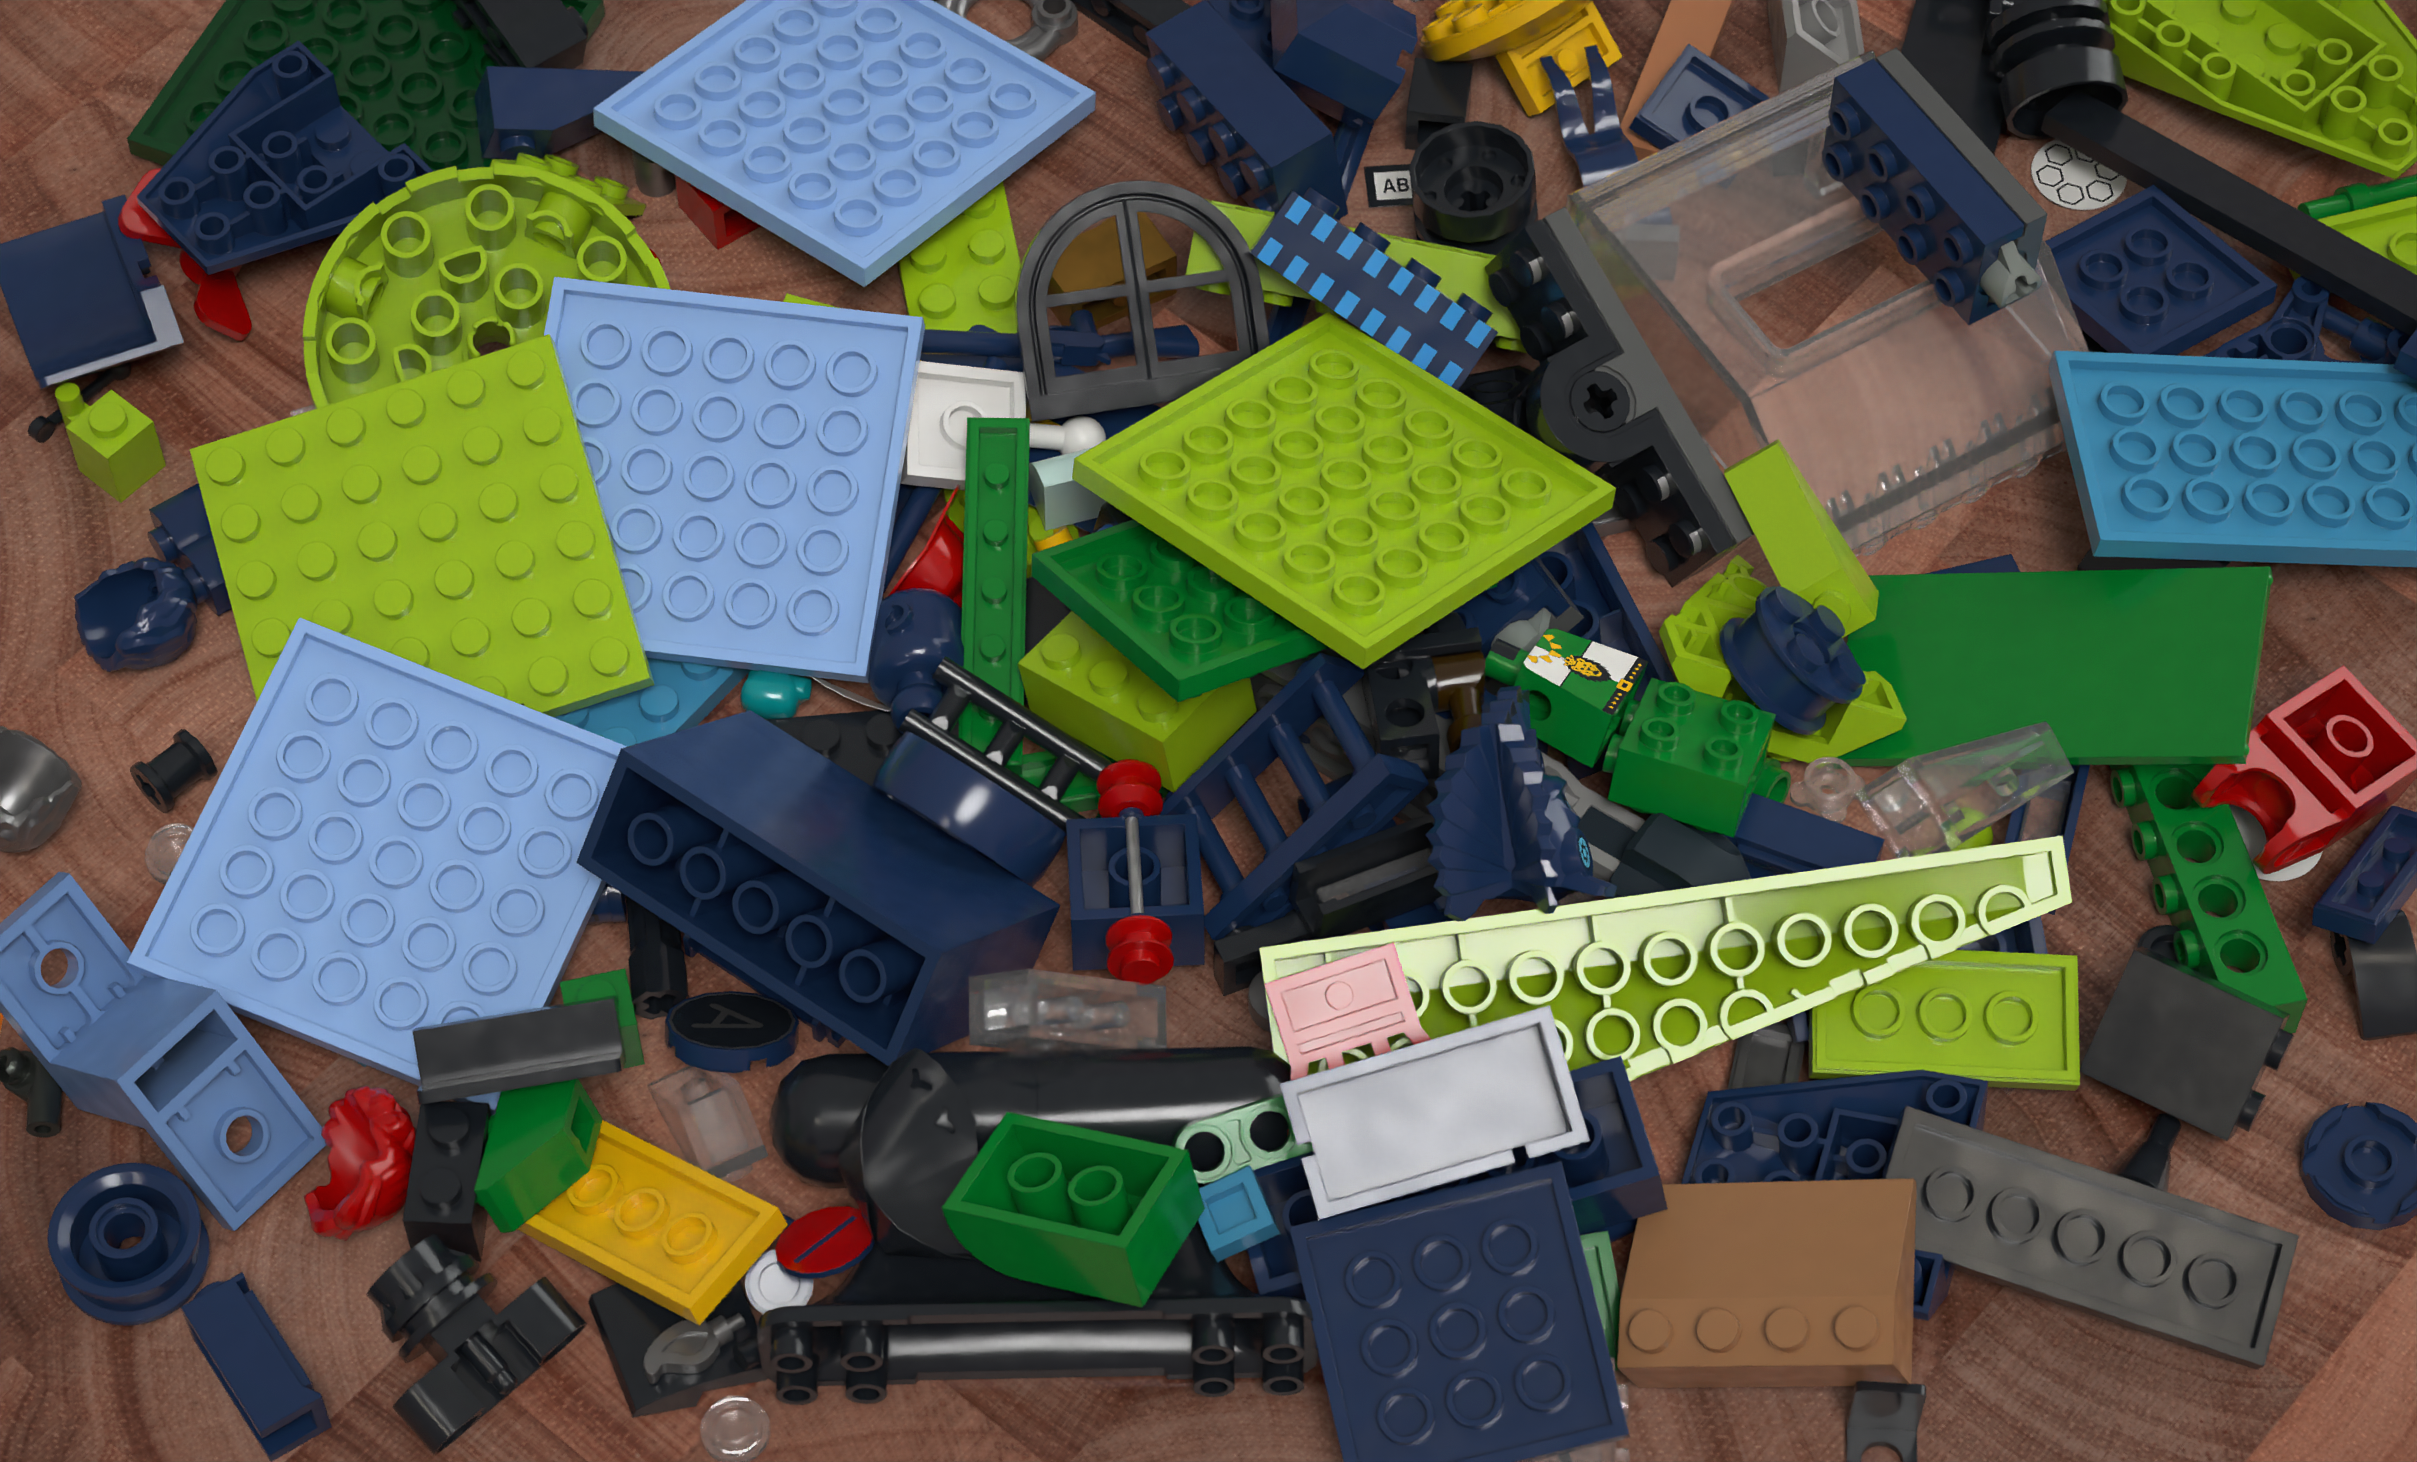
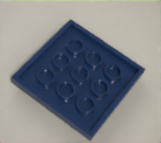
M1562 1161L1289 1227L1306 1301L1310 1304L1314 1319V1321H1311L1344 1462H1532L1630 1438Z

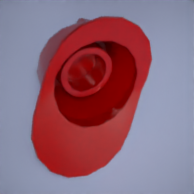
M957 485L925 548L903 574L889 595L910 588L933 589L948 595L962 609L964 534L948 517L960 490V485Z

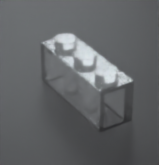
M1022 969L969 977L970 1045L1013 1050L1167 1047L1166 986L1035 969Z

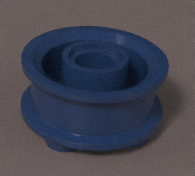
M1772 586L1764 589L1757 596L1756 610L1746 619L1732 618L1720 629L1719 640L1721 650L1735 679L1759 708L1776 714L1775 721L1793 732L1804 735L1816 733L1825 724L1826 711L1835 703L1848 704L1853 702L1860 696L1862 685L1866 682L1864 672L1857 664L1851 650L1842 638L1845 635V629L1837 615L1823 605L1814 609L1809 602L1782 586Z
M122 1163L104 1167L85 1176L74 1184L61 1198L52 1214L48 1228L50 1256L59 1272L62 1285L69 1299L83 1313L108 1324L139 1325L158 1320L174 1312L184 1305L197 1291L209 1266L210 1241L192 1192L177 1176L154 1165ZM131 1237H142V1240L134 1247L118 1249L123 1240Z

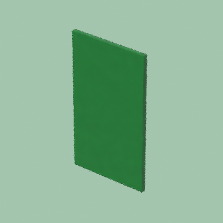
M2270 566L1868 575L1879 591L1876 620L1850 633L1847 646L1862 671H1876L1892 685L1907 720L1901 730L1825 762L1827 767L2246 764L2247 755L2250 752L2249 738L2270 588L2273 583Z

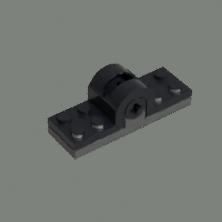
M1563 207L1542 220L1540 219L1524 227L1484 268L1489 276V287L1494 298L1499 304L1508 308L1520 329V339L1524 349L1530 357L1538 360L1540 363L1532 373L1508 394L1510 399L1501 417L1616 487L1615 501L1619 510L1628 520L1634 522L1646 543V553L1652 566L1660 574L1665 575L1671 587H1674L1715 564L1752 537L1754 532L1725 476L1567 209Z

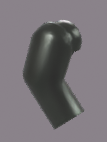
M14 1047L5 1048L0 1051V1082H3L5 1088L27 1102L26 1131L30 1135L42 1138L57 1135L60 1132L62 1089L33 1053L26 1050L21 1051Z

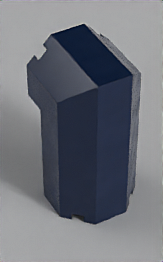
M1270 0L1274 72L1303 103L1355 129L1362 126V120L1367 123L1376 121L1401 85L1406 69L1396 65L1401 51L1404 50L1413 54L1418 40L1416 15L1394 5V0Z

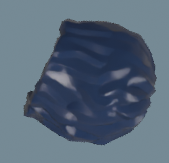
M154 557L141 558L136 562L130 561L116 569L103 571L97 581L74 596L75 619L81 643L85 645L88 656L93 657L94 661L100 664V667L107 672L118 671L123 667L144 670L171 663L194 640L197 625L195 615L197 603L194 600L193 586L186 578L183 570L177 567L175 563L160 561Z

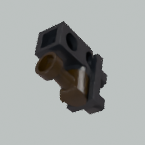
M1457 612L1449 613L1426 628V634L1415 635L1363 669L1365 675L1362 677V689L1368 716L1371 721L1377 754L1380 753L1418 763L1426 779L1439 778L1440 732L1435 713L1451 711L1454 722L1449 726L1446 735L1450 754L1461 747V730L1481 725L1482 705L1484 704L1485 658L1481 651L1482 640L1478 627L1466 629Z

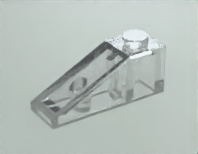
M2045 721L1908 758L1854 792V795L1878 837L1885 839L1884 845L1892 856L1898 859L1949 852L2073 774L2074 770L2051 727Z

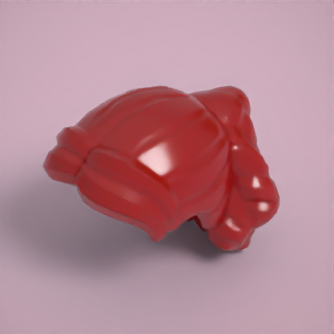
M368 1086L347 1090L345 1098L338 1099L329 1106L330 1119L323 1126L321 1136L324 1138L325 1144L331 1148L327 1157L331 1176L330 1182L327 1186H317L304 1196L311 1228L315 1233L323 1237L333 1236L336 1239L347 1240L354 1232L371 1230L391 1220L406 1203L416 1129L413 1126L408 1111L400 1106L394 1096L386 1089L378 1087L371 1089Z

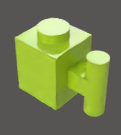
M65 382L56 388L55 396L79 471L117 501L122 503L166 466L154 422L112 389L89 406L83 401L77 384Z

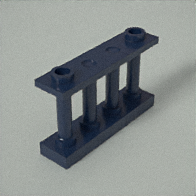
M1319 653L1315 658L1303 663L1295 672L1294 678L1187 781L1174 793L1170 791L1165 798L1160 815L1197 814L1199 850L1223 893L1220 897V902L1204 916V926L1212 940L1223 939L1229 932L1242 926L1257 927L1283 918L1294 909L1289 900L1294 863L1377 833L1429 785L1418 763L1380 753L1376 755L1343 697L1365 675L1363 669L1351 661ZM1322 715H1324L1354 768L1352 778L1333 796L1330 794L1299 739V736ZM1278 756L1310 810L1307 820L1289 837L1284 832L1255 780ZM1235 797L1266 851L1263 862L1245 879L1212 821Z

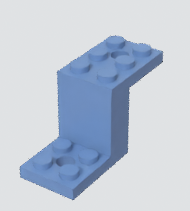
M58 872L0 923V1012L77 1109L144 1128L219 1224L225 1229L236 1231L326 1146L325 1140L321 1136L322 1127L217 990L167 978L146 977L130 969L127 964L131 955L129 949L71 874ZM54 949H61L67 958V972L60 982L49 986L41 975V964L47 953ZM245 1116L251 1124V1139L245 1148L233 1153L226 1142L227 1129L236 1118Z

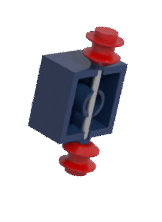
M1124 759L1107 766L1100 772L1097 778V790L1101 795L1098 801V811L1102 818L1066 819L1073 971L1108 969L1117 979L1138 986L1148 985L1161 979L1170 972L1173 966L1205 965L1204 904L1197 814L1160 815L1163 809V799L1159 793L1162 784L1161 775L1155 767L1146 762Z

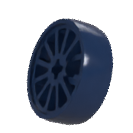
M908 731L895 742L878 768L872 782V786L1031 887L1044 876L1060 851L1066 836L1062 829L1008 791L958 759Z

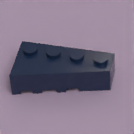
M1592 521L1538 556L1584 617L1567 633L1648 661L1634 700L1641 701L1651 678L1665 682H1676ZM1620 727L1615 734L1619 735ZM1609 744L1593 768L1565 754L1567 769L1577 780L1602 771Z

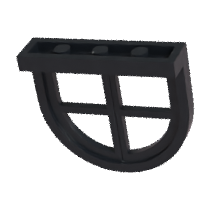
M1137 180L1107 184L1089 190L1066 203L1045 222L1030 243L1022 260L1015 288L1014 309L1026 391V418H1030L1031 422L1175 401L1270 346L1260 275L1254 256L1250 254L1247 242L1236 226L1217 207L1186 189L1156 181ZM1137 212L1164 215L1194 230L1211 247L1223 270L1147 280ZM1115 215L1124 284L1048 295L1053 270L1068 245L1091 225ZM1228 282L1238 350L1158 362L1149 293ZM1126 296L1136 365L1056 377L1047 308Z

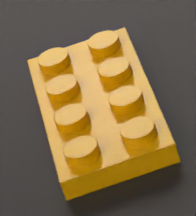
M602 1120L590 1171L517 1230L687 1320L700 1325L788 1224L778 1207Z

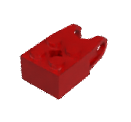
M2343 665L2267 713L2260 723L2250 731V752L2247 755L2246 764H2216L2195 788L2191 797L2201 808H2212L2222 804H2230L2241 807L2251 813L2260 822L2266 835L2264 849L2253 859V863L2263 874H2271L2321 853L2394 804L2417 778V740Z

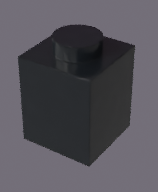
M1415 58L1407 107L1405 149L1416 150L1432 133L1452 124L1468 122L1473 64L1452 61L1435 62L1433 59Z

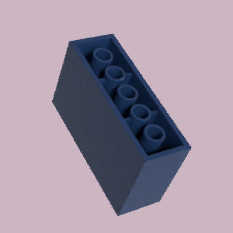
M751 710L621 748L576 862L887 1066H890L894 1060L915 1047L927 1054L1012 1017L1061 906Z

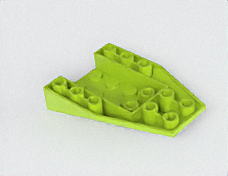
M2103 0L2106 2L2110 27L2114 35L2115 47L2112 53L2119 57L2124 76L2393 179H2397L2417 162V40L2385 0Z

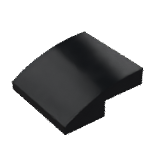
M740 1281L735 1284L705 1319L707 1323L722 1315L727 1320L740 1313L746 1325L733 1332L734 1340L720 1347V1353L714 1363L706 1370L694 1374L666 1372L654 1384L648 1382L644 1372V1357L648 1348L666 1329L687 1319L619 1283L592 1294L588 1301L632 1417L695 1407L703 1391L767 1380L761 1363L744 1371L737 1364L733 1356L732 1347L757 1334L758 1326Z

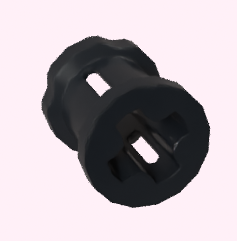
M185 729L173 735L174 743L150 762L145 764L142 761H138L130 767L131 775L141 792L163 813H167L174 808V799L201 778L211 780L218 773L213 759L205 747Z

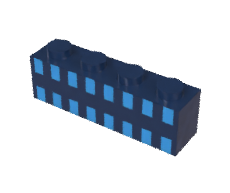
M1309 187L1303 196L1291 189L1250 249V254L1387 348L1454 389L1459 390L1498 333L1495 328L1487 323L1493 313L1463 292L1457 301L1442 293L1436 288L1442 277L1413 257H1411L1406 266L1397 262L1385 253L1391 242L1362 222L1359 223L1355 231H1352L1333 218L1340 207L1313 188Z

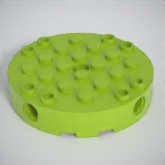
M494 163V167H477L457 170L456 166L429 172L405 182L406 187L387 196L375 205L373 202L368 205L347 225L334 241L318 269L307 300L303 323L306 378L314 409L479 357L481 354L477 351L478 348L488 342H500L511 347L544 336L554 277L670 289L668 279L658 258L653 256L646 243L637 234L636 227L632 222L601 196L573 180L549 171L506 163Z

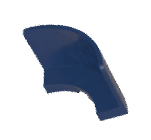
M125 194L102 201L103 212L0 244V286L40 390L184 345L164 285L160 284L156 275L144 279L143 275L150 273L149 267H151V263L142 239L126 237L119 229L118 217L127 201Z

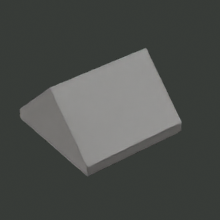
M1768 0L1767 11L1779 94L1794 87L1807 88L1816 93H1831L1836 76L1866 62L1857 0Z

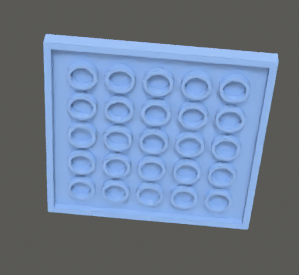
M746 0L594 107L593 115L594 127L844 276L866 287L1095 111L1096 92L933 0Z
M554 277L544 336L550 334L556 345L647 658L869 683L870 656L878 612L882 602L924 338L925 323L923 317Z
M299 617L127 964L130 969L146 977L167 978L215 989L233 1012L421 1086L412 1032L415 1028L550 1005L606 885L605 881L576 862L620 750L627 746ZM501 1091L452 1100L469 1103H489L491 1115L496 1112Z

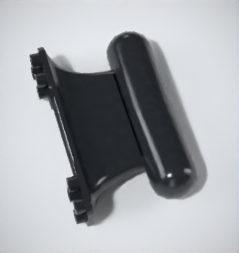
M1253 1046L927 1053L960 1088L970 1104L976 1119L978 1152L981 1151L1006 1112L1172 1147L1177 1132L1182 1126L1193 1120L1282 1093L1280 1084L1290 1081L1291 1072L1290 1064L1274 1053V1051ZM869 1053L826 1054L802 1060L780 1081L769 1120L772 1144L783 1163L803 1183L824 1188H847L838 1166V1153L866 1100L889 1067ZM914 1068L912 1070L913 1082L911 1088L931 1091L932 1086L928 1082L920 1080L919 1072ZM944 1107L935 1125L943 1127L953 1134L955 1128L947 1121L948 1109ZM1263 1112L1252 1121L1250 1138L1259 1149L1266 1151L1275 1150L1282 1146L1287 1139L1288 1123L1284 1116L1278 1112ZM1207 1131L1192 1135L1184 1148L1189 1152L1193 1169L1199 1171L1214 1168L1220 1162L1223 1154V1146L1219 1137ZM1197 1182L1199 1188L1204 1187V1183ZM1198 1220L1143 1308L1016 1279L992 1269L979 1260L886 1255V1252L877 1243H874L872 1250L858 1264L853 1266L850 1274L841 1286L826 1299L810 1305L783 1306L768 1310L759 1318L757 1326V1342L762 1370L768 1379L776 1382V1398L790 1405H804L815 1401L818 1396V1386H845V1395L849 1400L856 1403L871 1404L880 1402L887 1397V1385L916 1384L918 1380L1165 1376L1167 1379H1193V1390L1197 1394L1206 1397H1220L1230 1394L1235 1389V1378H1262L1263 1389L1267 1393L1287 1396L1303 1390L1304 1373L1314 1368L1318 1360V1349L1311 1323L1314 1319L1310 1304L1306 1300L1296 1297L1262 1296L1249 1290L1238 1281L1229 1269L1225 1259L1219 1262L1216 1261L1209 1249Z

